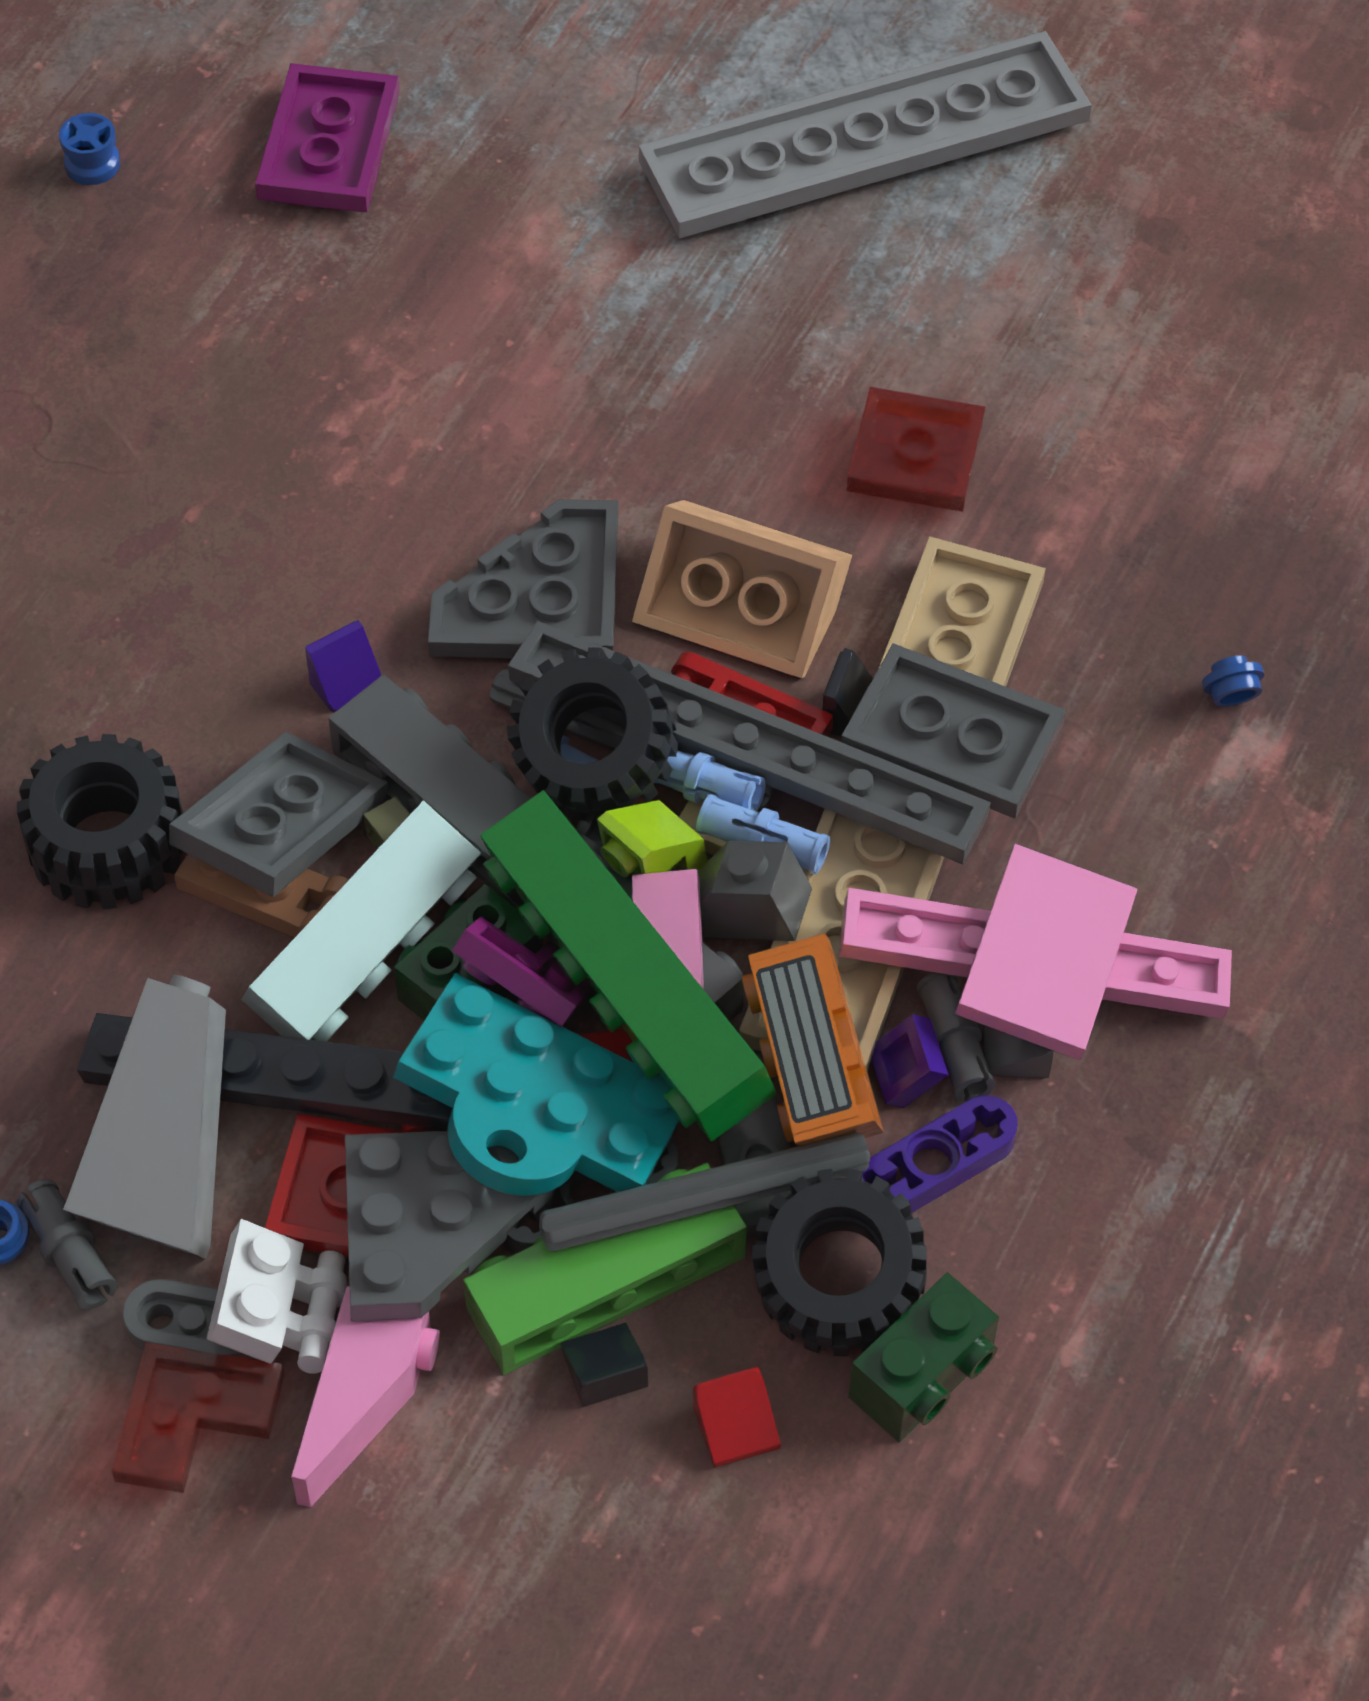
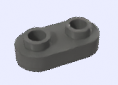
M156 1279L136 1287L125 1301L123 1318L128 1336L135 1346L145 1352L217 1366H234L251 1357L207 1340L218 1289ZM159 1316H168L173 1319L163 1329H154L149 1326Z

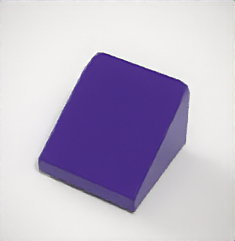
M359 620L353 621L305 647L310 685L332 712L339 710L382 676L364 627Z

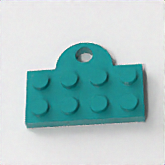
M457 973L454 974L398 1061L393 1078L452 1107L453 1109L448 1121L447 1136L451 1151L458 1163L471 1177L483 1185L512 1195L528 1196L549 1192L565 1183L575 1170L617 1192L644 1186L680 1123L662 1096L670 1089L659 1075L647 1080L635 1063ZM492 1146L509 1148L518 1156L520 1161L516 1163L500 1162L490 1155L487 1148Z

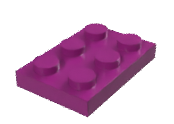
M290 63L255 182L257 200L367 213L400 93L399 76Z

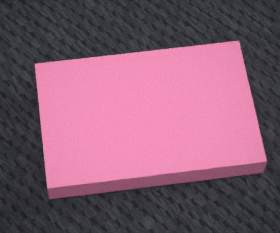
M1015 844L955 1014L1081 1060L1086 1050L1138 889Z

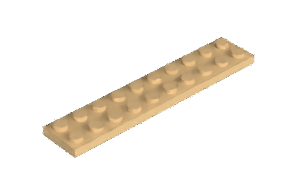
M929 536L881 663L892 643L1006 687L1043 586L1046 568ZM824 809L816 833L829 835L830 846L824 864L818 874L810 873L807 869L802 868L812 887V891L796 940H774L771 948L824 933L827 935L832 945L866 1070L868 1071L876 1041L880 1038L905 967L839 957L844 899L848 888H855L929 901L944 857ZM748 1006L739 1029V1034L751 1049L761 1051L759 1040L767 1038L768 1034L762 1012L752 1014Z

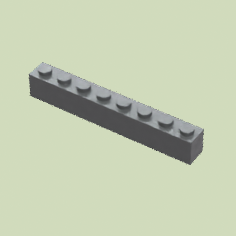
M385 674L328 717L333 754L387 781V800L396 796L409 814L424 800L481 852L468 870L514 907L519 908L525 903L515 890L505 896L483 866V863L489 860L491 856L480 834L531 799V797L515 785L512 776L503 765L495 760L490 762L485 760L472 749L469 740L459 728L453 724L445 726L428 711L426 704L415 691L407 687L402 690ZM580 835L633 901L632 875L630 874L624 878L616 873L604 860L597 845L588 837ZM550 935L546 936V937H547L548 939H550L555 945H557L556 942L553 940V938H552ZM702 942L704 991L730 1022L743 1009L742 972L729 955L722 951L714 952Z

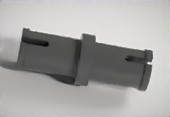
M936 972L925 976L917 984L916 990L918 996L922 999L928 1018L931 1019L953 1086L955 1098L959 1101L964 1098L965 1102L974 1097L990 1094L995 1088V1080L990 1074L979 1044L982 1039L980 1025L978 1022L955 1014L961 997L957 977Z
M44 1179L29 1185L27 1189L32 1194L36 1203H32L28 1195L21 1192L17 1199V1206L25 1214L41 1241L39 1250L44 1261L50 1267H57L73 1293L75 1302L81 1309H92L104 1304L108 1300L98 1286L102 1285L106 1293L113 1296L116 1293L118 1284L115 1278L108 1272L93 1247L95 1239L90 1227L84 1221L76 1220L73 1214L63 1210L66 1202L60 1194L58 1185L53 1180Z

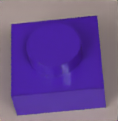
M912 1014L876 1041L871 1059L885 1104L905 1108L949 1075L930 1018Z

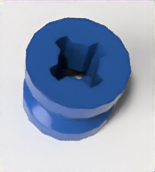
M82 113L71 117L63 123L59 130V141L64 152V166L68 176L75 182L85 185H98L114 177L120 168V156L115 146L116 133L112 122L103 115Z

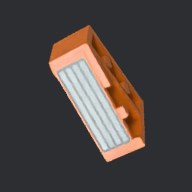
M825 933L748 955L752 973L742 976V982L752 1014L760 1012L763 1014L768 1037L760 1039L759 1043L770 1078L777 1076L779 1078L784 1102L778 1103L777 1109L787 1142L794 1141L796 1145L801 1146L853 1132L861 1133L864 1138L884 1133L832 945Z

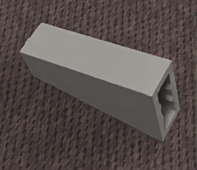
M172 974L169 984L147 978L63 1210L80 1218L206 1259L211 1247L226 1009L208 997L211 987L196 980Z

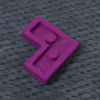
M483 917L478 918L465 929L452 949V952L464 959L463 966L473 977L492 986L499 983L519 997L517 1000L518 1005L555 1022L561 1027L593 992L585 980L579 985L574 986L553 956V953L559 950L560 947L550 940L538 952L533 953Z

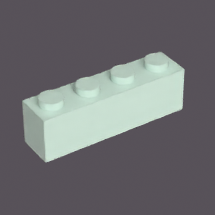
M423 800L248 987L241 1000L281 1036L308 1040L314 1038L316 1041L327 1042L348 1019V1016L340 1009L355 991L366 999L392 971L383 962L399 944L404 949L408 945L414 946L435 924L426 914L437 902L443 898L452 906L475 881L477 877L468 869L481 852Z

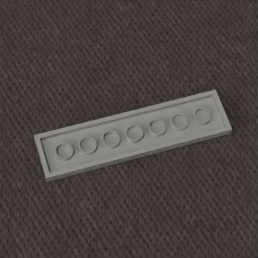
M1044 31L639 145V163L680 239L1090 121L1092 105L1048 33Z

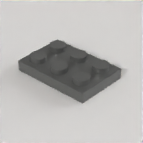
M892 643L844 730L841 742L991 802L990 809L1015 819L1064 725L1066 710Z
M284 732L169 824V844L274 897L364 821L363 814L386 802L388 782L288 732Z

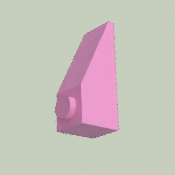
M350 1286L346 1287L291 1476L297 1505L312 1507L414 1395L420 1371H431L433 1369L438 1352L440 1331L431 1328L429 1311L422 1318L351 1321Z

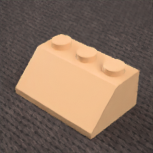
M685 500L664 506L632 622L799 678H804L836 612L852 555Z

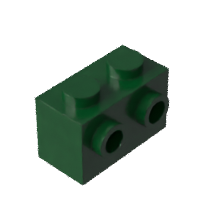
M486 884L469 899L462 898L456 901L444 915L442 923L424 940L420 939L414 946L408 945L400 954L396 966H394L398 1000L424 1021L455 973L504 998L511 993L499 983L492 986L473 977L464 968V959L452 952L465 929L478 918L483 917L533 953L538 952L543 947V939L540 941L523 920L518 909Z
M947 1272L852 1363L848 1398L900 1443L919 1423L923 1426L930 1423L945 1407L950 1399V1393L966 1377L974 1379L989 1365L998 1350L994 1345L999 1316Z

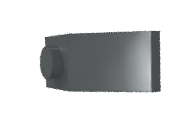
M728 841L698 871L702 938L795 941L812 887L789 843Z

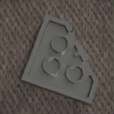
M558 499L541 512L540 521L520 536L513 532L477 559L478 567L456 583L448 580L431 594L428 635L429 657L513 658L537 620L613 651L619 516L618 500Z
M447 1131L345 1135L351 1321L422 1318L440 1301L441 1291L463 1271L470 1274L507 1240V1231L529 1211L535 1214L553 1197V1190L538 1195L521 1196L499 1192L483 1185L471 1177L458 1163L451 1151ZM503 1146L487 1148L490 1155L500 1162L516 1163L520 1161L518 1156L509 1148Z

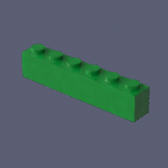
M544 790L480 834L491 856L489 860L483 863V866L493 882L505 896L513 890L518 893L525 902L517 908L523 920L540 941L550 935L560 947L559 950L553 953V956L574 986L579 985L585 980L596 995L588 1000L590 1005L611 1033L620 1027L627 1033L633 1042L627 1045L625 1049L646 1079L650 1080L659 1074L670 1090L662 1096L673 1114L686 1129L696 1122L712 1142L777 1095L765 1065Z

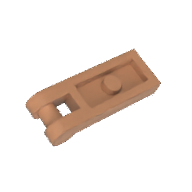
M187 854L174 874L177 889L294 938L349 880L342 876H332L329 878L306 869L277 895L271 897ZM310 901L320 905L318 910L305 911Z

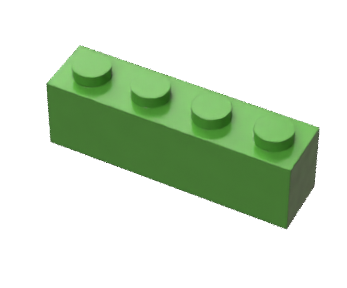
M705 1163L690 1171L686 1169L675 1170L662 1177L658 1182L711 1168L708 1163ZM734 1205L557 1251L548 1250L542 1236H540L533 1246L511 1257L497 1256L486 1260L472 1272L471 1276L463 1279L466 1310L504 1376L561 1348V1342L590 1334L745 1258L747 1226Z

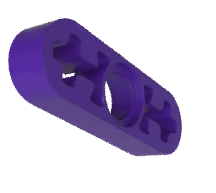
M990 1095L974 1097L870 1157L869 1168L862 1172L863 1181L872 1184L877 1176L892 1185L890 1187V1194L896 1197L902 1193L911 1204V1213L1006 1158L1012 1151L1018 1126L1016 1113L1001 1098ZM980 1120L986 1127L997 1124L999 1126L997 1138L993 1139L988 1133L984 1132L970 1139L974 1134L975 1122ZM968 1140L966 1155L964 1156L961 1144ZM923 1149H937L949 1158L951 1165L941 1174H925L914 1165V1155ZM897 1166L900 1168L903 1178L896 1182Z

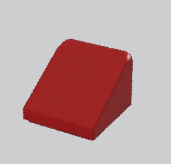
M758 1367L702 1382L693 1387L692 1406L714 1468L781 1448L767 1390Z

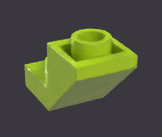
M660 800L609 810L597 819L603 844L600 848L601 855L608 865L624 878L630 874L639 875L669 872L672 870L697 869L698 872L708 862L704 839Z

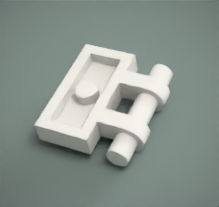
M240 1219L230 1235L207 1340L270 1364L282 1349V1345L299 1351L297 1364L302 1371L311 1374L322 1372L336 1325L334 1320L336 1308L341 1306L346 1287L348 1286L347 1276L343 1273L346 1262L345 1257L336 1251H324L319 1255L317 1268L311 1269L300 1264L304 1243ZM292 1298L309 1304L307 1315L301 1316L290 1311Z

